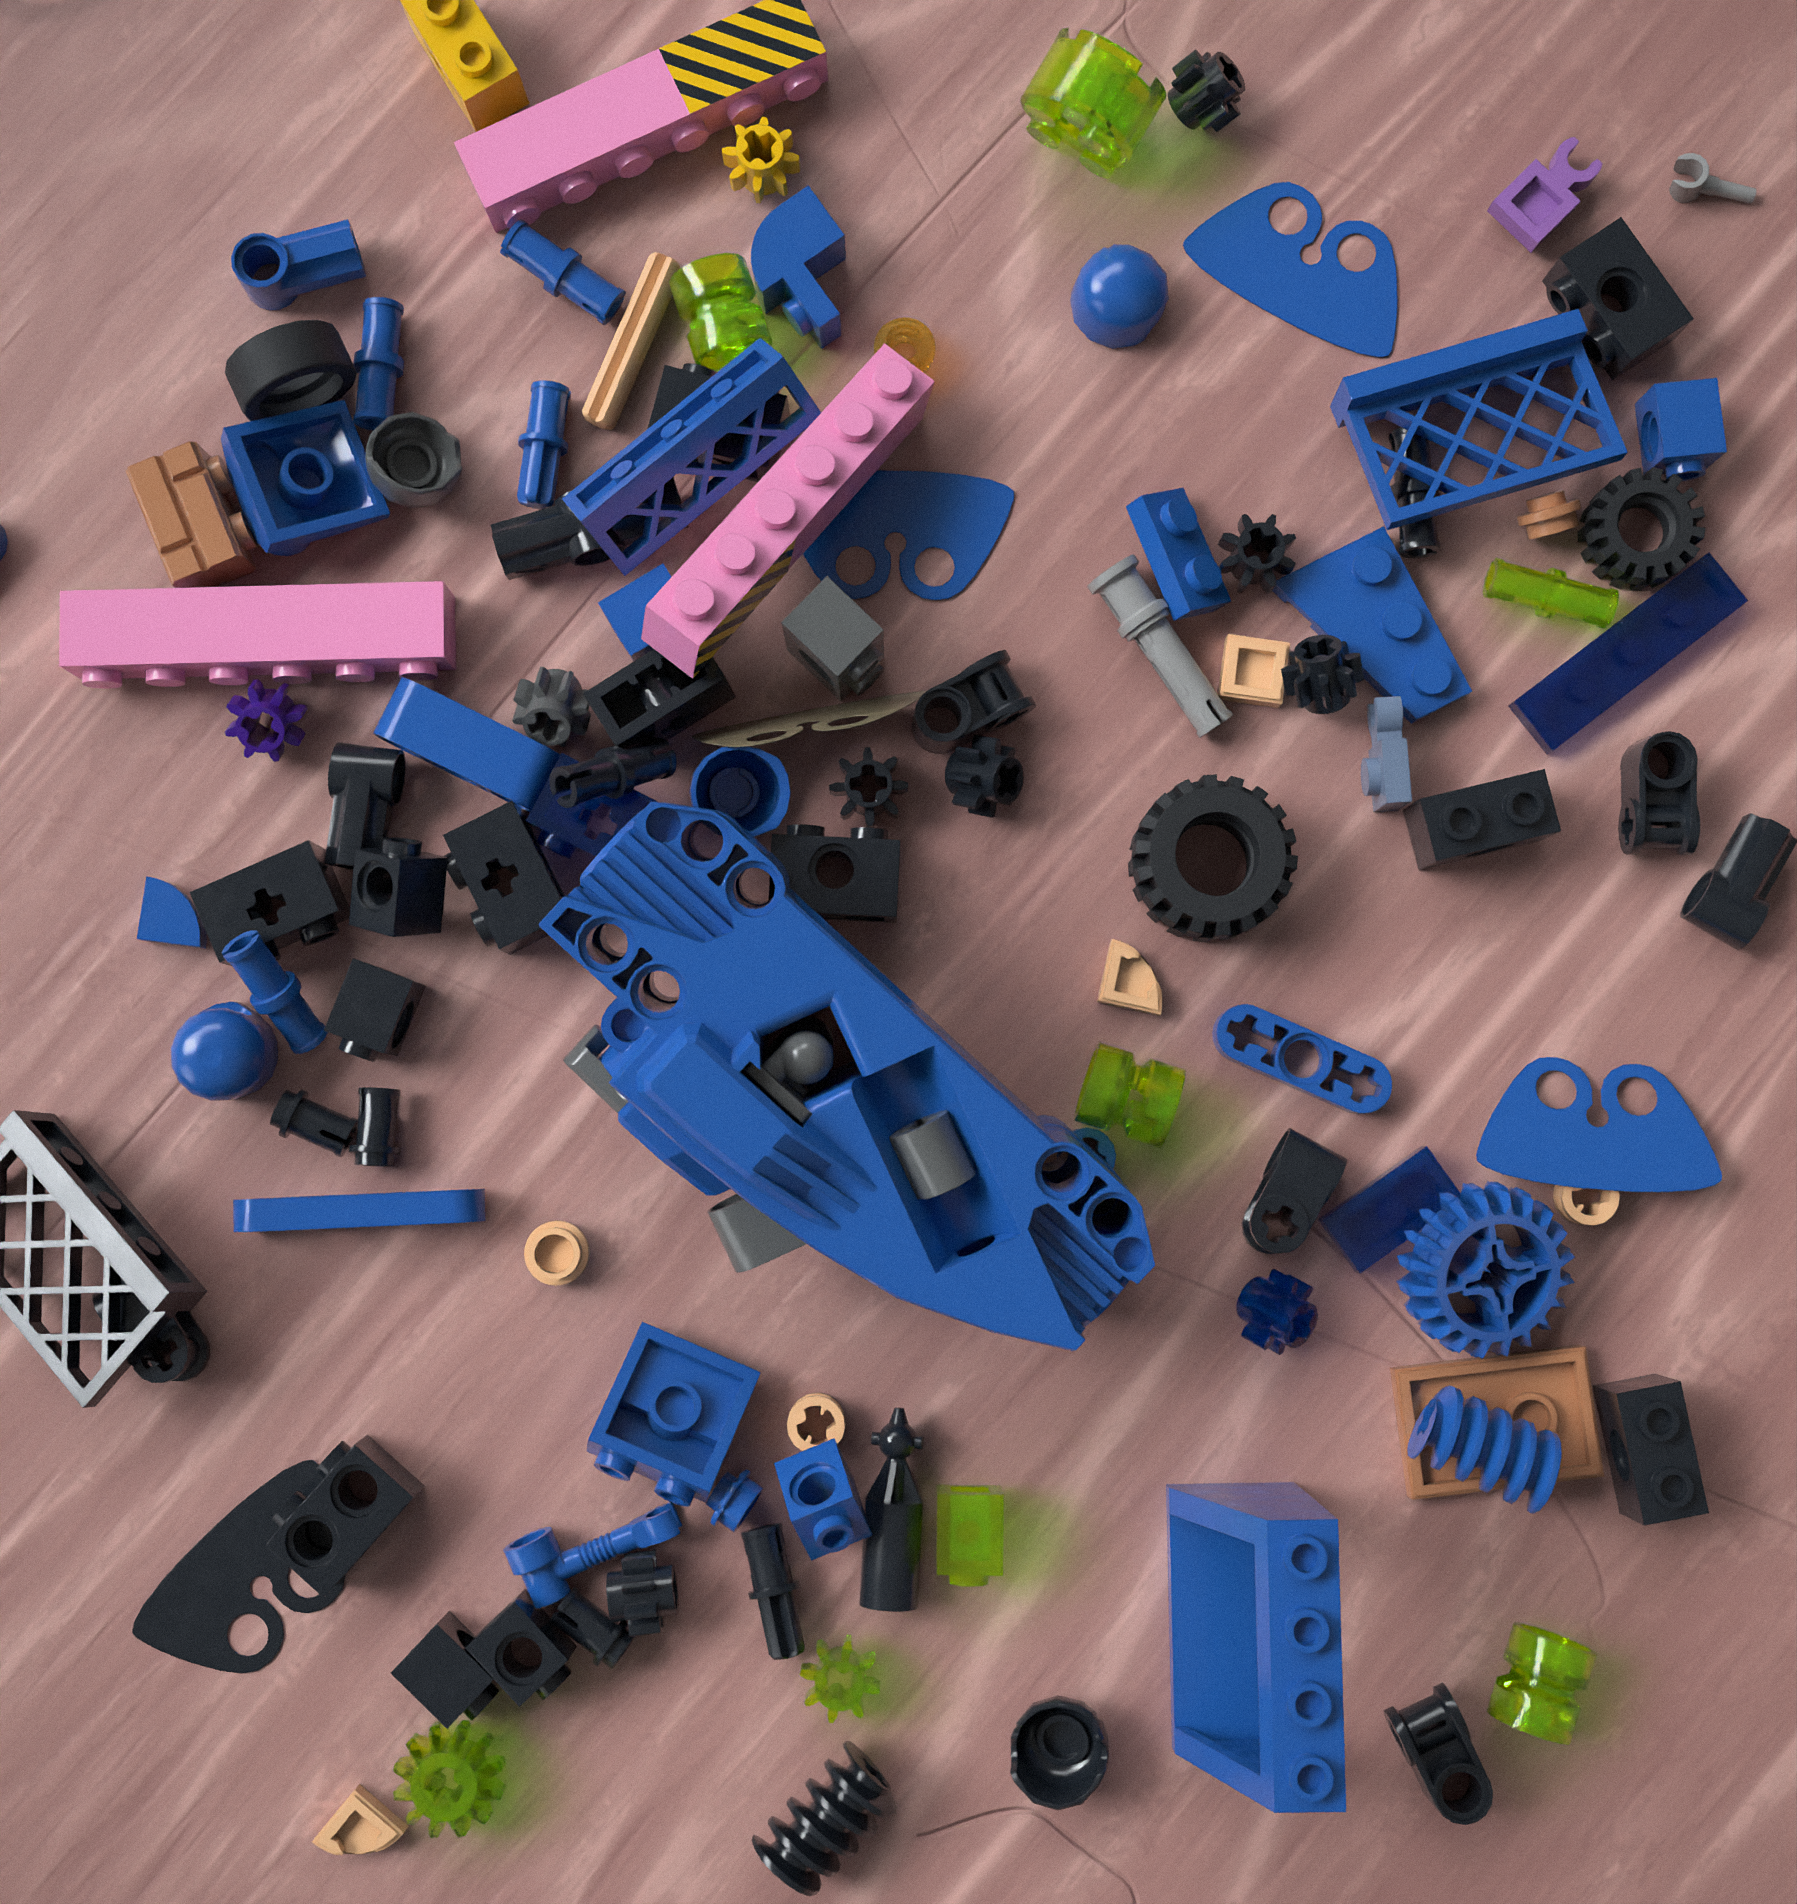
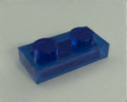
M1420 1146L1318 1220L1356 1273H1362L1407 1241L1404 1231L1416 1230L1419 1232L1424 1228L1426 1222L1422 1220L1419 1209L1428 1208L1435 1213L1441 1210L1439 1192H1449L1460 1198V1192L1427 1146Z

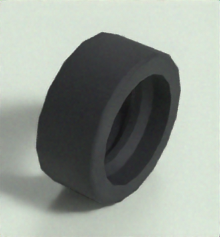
M298 320L275 326L257 334L233 352L227 359L225 375L242 413L249 421L336 402L354 385L357 375L339 332L332 323L321 320Z

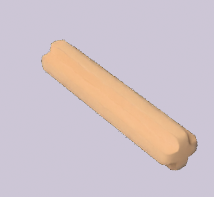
M655 252L649 255L582 409L585 420L594 426L605 430H612L617 424L681 276L680 264L671 257Z

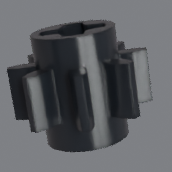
M1195 49L1172 68L1177 78L1171 82L1173 88L1168 91V101L1177 118L1187 128L1195 130L1201 126L1203 130H1207L1211 126L1218 132L1241 114L1235 104L1241 100L1239 95L1245 91V82L1237 66L1226 54L1217 52L1211 56L1207 52L1201 56Z
M1243 514L1238 522L1240 536L1238 537L1232 533H1223L1218 545L1223 550L1231 552L1229 557L1223 560L1219 566L1221 574L1231 572L1239 580L1237 585V592L1242 593L1248 585L1259 583L1266 594L1271 593L1276 586V578L1273 571L1282 575H1288L1296 565L1291 558L1283 556L1285 551L1295 541L1296 536L1295 534L1283 536L1279 529L1275 527L1276 515L1274 514L1265 523L1258 522L1254 524L1247 514ZM1249 544L1252 545L1256 552L1267 551L1269 556L1264 564H1262L1258 556L1247 558L1245 551Z
M1315 635L1299 642L1294 652L1291 651L1288 654L1290 666L1281 669L1286 696L1296 695L1299 708L1305 707L1307 711L1315 714L1334 713L1343 709L1350 702L1351 698L1357 696L1355 683L1364 680L1360 653L1348 652L1346 641L1341 642L1339 638L1332 635Z
M974 735L972 749L957 746L955 752L948 759L945 768L946 786L954 794L953 805L968 808L970 814L990 818L995 817L997 803L1011 806L1013 801L1019 796L1024 782L1023 767L1020 761L1014 757L1017 751L1015 747L1001 745L998 738Z
M865 747L863 760L854 765L848 760L841 758L838 762L841 771L846 775L845 782H835L829 785L831 795L846 796L847 803L842 807L840 817L846 820L856 812L865 816V824L870 828L874 827L875 816L884 811L890 817L897 819L899 810L896 804L892 802L893 794L899 795L908 792V782L902 780L892 781L891 774L897 767L898 759L893 756L882 764L873 760V753L870 747ZM874 775L878 786L887 787V789H881L876 792V801L863 802L861 792L851 790V788L862 785L863 776Z
M656 1550L625 1554V1558L621 1559L622 1570L608 1572L606 1577L607 1605L610 1620L612 1623L628 1621L630 1637L661 1633V1628H664L663 1616L678 1615L679 1612L678 1584L674 1564L657 1566Z

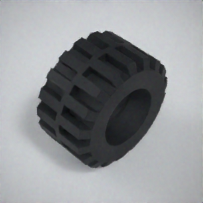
M1217 774L1203 775L1196 782L1191 783L1190 779L1176 784L1170 792L1164 793L1154 802L1139 823V827L1132 837L1129 850H1132V857L1128 862L1129 877L1133 876L1136 887L1133 889L1138 902L1144 901L1149 908L1146 914L1155 923L1159 920L1169 926L1167 932L1177 937L1185 934L1192 936L1193 941L1208 942L1211 939H1219L1220 941L1232 939L1269 918L1279 908L1277 905L1288 895L1293 885L1289 879L1291 873L1297 870L1298 856L1291 855V846L1297 841L1293 828L1285 830L1281 821L1287 814L1280 804L1272 808L1264 800L1269 793L1259 786H1256L1252 791L1242 787L1245 779L1230 776L1227 781H1218ZM1214 825L1231 833L1240 843L1246 858V873L1242 883L1231 893L1223 896L1207 895L1191 887L1182 877L1176 863V845L1183 833L1191 827Z

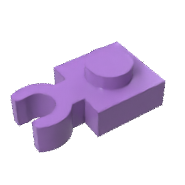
M1575 137L1565 140L1559 146L1550 160L1549 170L1535 159L1493 200L1487 210L1530 253L1581 202L1572 192H1578L1587 188L1601 170L1603 163L1598 159L1592 162L1587 169L1581 171L1575 170L1569 165L1567 158L1579 143Z

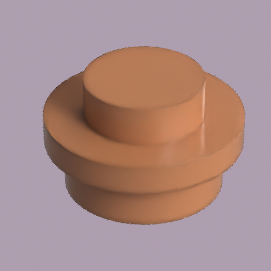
M1564 490L1526 500L1529 512L1516 516L1518 525L1526 526L1528 538L1535 539L1579 526L1576 510L1581 509L1582 506L1580 499L1566 501Z

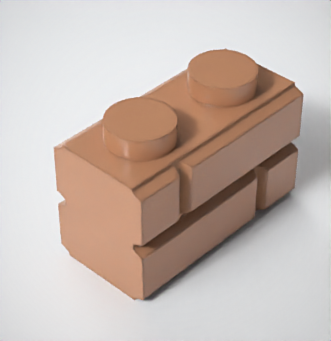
M189 441L164 451L161 456H152L127 467V470H125L173 587H218L222 582H230L254 572L256 566L249 550L258 547V543L250 531L244 513L241 511L234 514L226 494L234 491V488L228 476L227 466L220 455L211 457L196 441Z

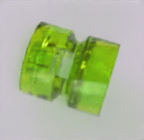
M735 253L710 255L683 266L672 275L669 280V286L680 319L690 323L691 331L686 337L695 364L706 366L717 372L759 338L772 346V338L762 308L755 303H751L756 296V291L743 256Z
M1098 1042L1080 1090L1074 1113V1121L1107 1132L1114 1126L1120 1125L1123 1126L1126 1138L1161 1148L1168 1136L1179 1105L1186 1070L1152 1058L1143 1065L1136 1064L1133 1052ZM1131 1089L1142 1094L1140 1101L1127 1100Z
M1514 1622L1503 1655L1504 1660L1511 1668L1509 1673L1497 1676L1486 1712L1495 1719L1530 1735L1551 1742L1570 1745L1581 1711V1706L1574 1699L1575 1692L1584 1691L1588 1688L1598 1653L1583 1644L1548 1630L1521 1622Z

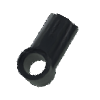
M338 742L334 746L328 771L329 795L334 800L325 864L353 870L355 849L382 848L383 838L388 837L392 806L398 805L404 789L406 760L403 750Z
M1752 813L1743 816L1715 867L1707 871L1688 894L1682 906L1680 917L1736 950L1744 948L1764 923L1770 908L1769 901L1765 899L1797 844V839L1792 836L1790 829L1772 819L1762 818Z

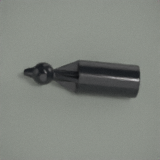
M895 1407L889 1423L880 1432H872L871 1444L878 1445L887 1459L865 1498V1514L872 1536L863 1539L859 1605L878 1611L904 1612L918 1608L924 1502L921 1499L906 1458L912 1455L915 1449H923L924 1436H916L914 1429L908 1424L905 1409Z

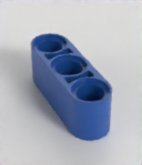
M401 677L373 732L375 736L506 802L513 801L521 809L537 815L550 789L552 770L562 766L565 760L562 755L547 746L404 677Z

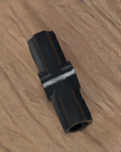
M674 477L664 485L661 504L680 505L682 503ZM571 491L558 497L555 500V506L491 524L496 552L508 580L541 572L569 562L575 566H588L611 560L562 500ZM648 498L643 503H648ZM626 515L606 531L621 552L626 549L627 545H631L643 535L646 516Z

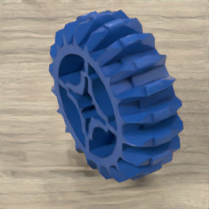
M1487 1181L1483 1189L1474 1183H1463L1460 1198L1449 1192H1439L1441 1210L1435 1213L1428 1208L1419 1209L1422 1220L1426 1222L1421 1232L1416 1230L1404 1231L1406 1239L1415 1245L1413 1252L1397 1255L1399 1264L1410 1271L1396 1281L1400 1290L1409 1296V1299L1404 1304L1408 1314L1419 1320L1418 1324L1423 1333L1431 1339L1440 1340V1344L1452 1352L1460 1353L1464 1350L1472 1357L1483 1359L1488 1349L1496 1355L1508 1357L1512 1340L1520 1346L1532 1347L1530 1330L1535 1326L1541 1330H1552L1549 1320L1545 1315L1551 1307L1554 1309L1567 1308L1563 1299L1557 1295L1559 1287L1575 1283L1571 1275L1561 1269L1562 1266L1575 1258L1570 1248L1561 1243L1568 1233L1560 1223L1552 1219L1554 1213L1551 1212L1547 1205L1538 1200L1534 1201L1530 1193L1518 1187H1510L1508 1189L1499 1182ZM1495 1225H1513L1519 1235L1521 1246L1511 1247L1504 1243L1501 1238L1496 1236ZM1459 1292L1463 1296H1468L1475 1303L1476 1312H1455L1450 1304L1448 1294Z

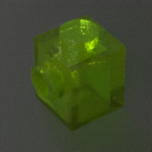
M936 1484L937 1575H949L950 1584L966 1587L984 1586L988 1584L989 1576H1003L1004 1494L1001 1485Z

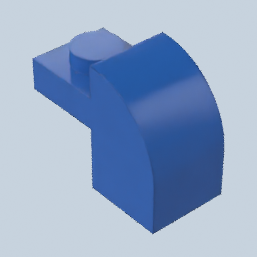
M806 186L777 206L762 221L753 239L751 265L757 298L765 314L782 304V310L795 331L801 337L810 333L819 347L823 349L841 336V321L839 311L816 279L846 259L845 235L809 186Z

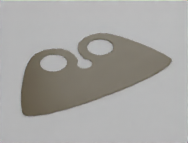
M926 691L869 698L739 723L692 735V738L719 746L747 747L771 743L797 735L803 731V727L798 725L807 722L819 721L812 725V729L815 731L851 728L889 716L919 700ZM854 716L868 717L852 724L828 726L829 723ZM775 731L787 732L782 736L772 739L747 741L753 736Z

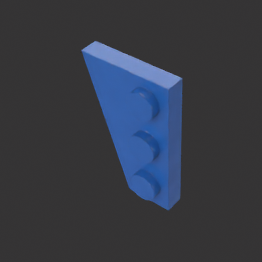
M1384 526L1276 580V586L1272 591L1284 603L1288 601L1311 623L1310 628L1318 635H1332L1339 638L1341 642L1346 641L1349 653H1360L1364 679L1383 697L1401 696L1403 717L1411 724L1466 697L1472 692Z

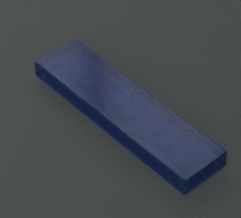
M1708 552L1509 704L1508 707L1547 755L1744 605L1748 599L1710 552Z

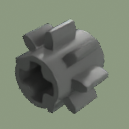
M544 666L540 667L535 683L526 679H520L513 701L517 703V707L512 721L514 724L523 725L525 733L531 739L543 745L553 746L559 744L561 747H565L571 731L579 735H585L591 717V713L588 711L590 705L583 695L587 690H582L580 682L571 671L567 672L561 669L547 670Z

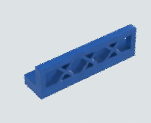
M759 338L563 497L562 500L622 574L626 576L807 429L822 412L785 358L763 339ZM785 386L800 408L779 425L762 423L765 402ZM748 416V421L743 422V420ZM727 433L745 434L741 456L729 465L712 463L715 442ZM698 457V462H692ZM676 474L695 475L693 492L688 499L680 505L661 504L666 482ZM648 498V503H643ZM626 515L646 516L643 535L621 552L606 531Z

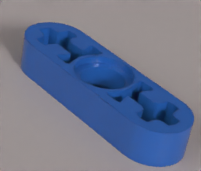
M1249 1004L1231 1007L1221 1013L1214 1023L1212 1031L1213 1042L1218 1052L1224 1058L1346 1112L1354 1114L1374 1112L1380 1109L1391 1095V1075L1382 1062L1259 1007ZM1245 1017H1249L1253 1020L1251 1031L1266 1039L1274 1037V1027L1284 1032V1035L1275 1043L1272 1049L1270 1066L1261 1062V1058L1268 1049L1250 1043L1244 1045L1241 1051L1233 1047L1235 1037L1231 1033L1226 1032L1229 1023L1238 1024ZM1295 1041L1310 1043L1316 1049L1319 1056V1064L1316 1071L1307 1078H1299L1292 1075L1285 1066V1051ZM1333 1053L1342 1057V1060L1334 1069L1349 1075L1359 1074L1363 1068L1370 1071L1367 1081L1371 1085L1376 1086L1375 1093L1373 1095H1363L1355 1102L1351 1099L1353 1088L1336 1079L1329 1080V1091L1322 1089L1320 1084L1332 1069Z

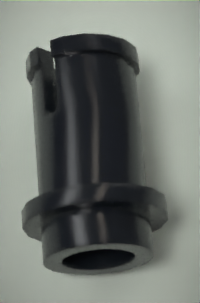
M360 1087L358 1090L360 1098L356 1145H350L349 1152L355 1153V1165L394 1167V1156L401 1154V1148L395 1147L400 1090Z
M286 1090L279 1099L270 1120V1125L280 1129L279 1136L287 1138L292 1134L329 1150L338 1157H342L353 1139L352 1136H349L350 1133H355L357 1130L358 1119L347 1117L307 1099L308 1092L305 1090H300L297 1094Z
M575 1587L558 1606L557 1609L559 1611L555 1612L549 1620L552 1626L558 1627L595 1656L592 1663L597 1667L603 1662L613 1669L636 1637L629 1636V1630L626 1629L628 1621L612 1623L607 1613L580 1594V1591Z

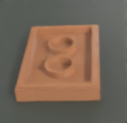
M1572 1345L1509 1353L1508 1357L1504 1355L1484 1356L1483 1359L1472 1357L1390 1367L1406 1493L1410 1499L1482 1491L1479 1489L1481 1469L1475 1467L1469 1477L1462 1482L1455 1478L1457 1458L1451 1456L1438 1471L1430 1466L1433 1447L1427 1445L1415 1460L1410 1458L1407 1453L1411 1433L1421 1412L1430 1400L1442 1388L1448 1385L1460 1389L1464 1401L1475 1396L1486 1402L1488 1411L1496 1407L1508 1411L1512 1422L1523 1418L1534 1423L1537 1432L1547 1429L1558 1434L1561 1441L1562 1456L1556 1482L1604 1477L1586 1346ZM1499 1479L1491 1490L1504 1489L1505 1480Z

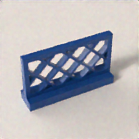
M1579 309L1342 378L1330 408L1338 428L1347 427L1387 530L1618 462L1628 453L1581 342L1588 329ZM1569 365L1578 386L1572 400L1539 385L1545 371ZM1535 374L1532 381L1524 378ZM1503 385L1524 395L1514 418L1481 402L1487 388ZM1477 392L1474 399L1467 396V394ZM1582 398L1586 407L1580 404ZM1531 400L1537 401L1565 415L1555 437L1521 421ZM1444 402L1466 413L1456 435L1422 420L1429 405ZM1419 409L1416 416L1407 413ZM1473 416L1507 432L1496 454L1462 439ZM1572 418L1596 429L1603 447L1586 452L1562 441ZM1385 419L1408 430L1396 453L1373 442L1366 424ZM1414 433L1448 449L1438 472L1403 456ZM1514 436L1547 451L1540 466L1526 469L1503 458ZM1455 453L1489 468L1481 484L1467 487L1444 476ZM1555 455L1563 458L1561 460L1552 462ZM1381 463L1389 466L1386 474ZM1396 470L1430 486L1423 501L1398 507L1389 484ZM1496 472L1504 475V477L1493 480ZM1437 489L1446 493L1444 495L1434 497Z

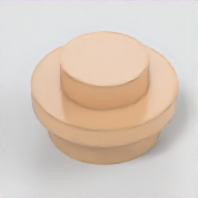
M551 1221L540 1225L530 1234L524 1249L525 1263L530 1273L540 1282L555 1286L564 1285L577 1279L585 1270L590 1255L589 1244L583 1232L575 1225L566 1221Z

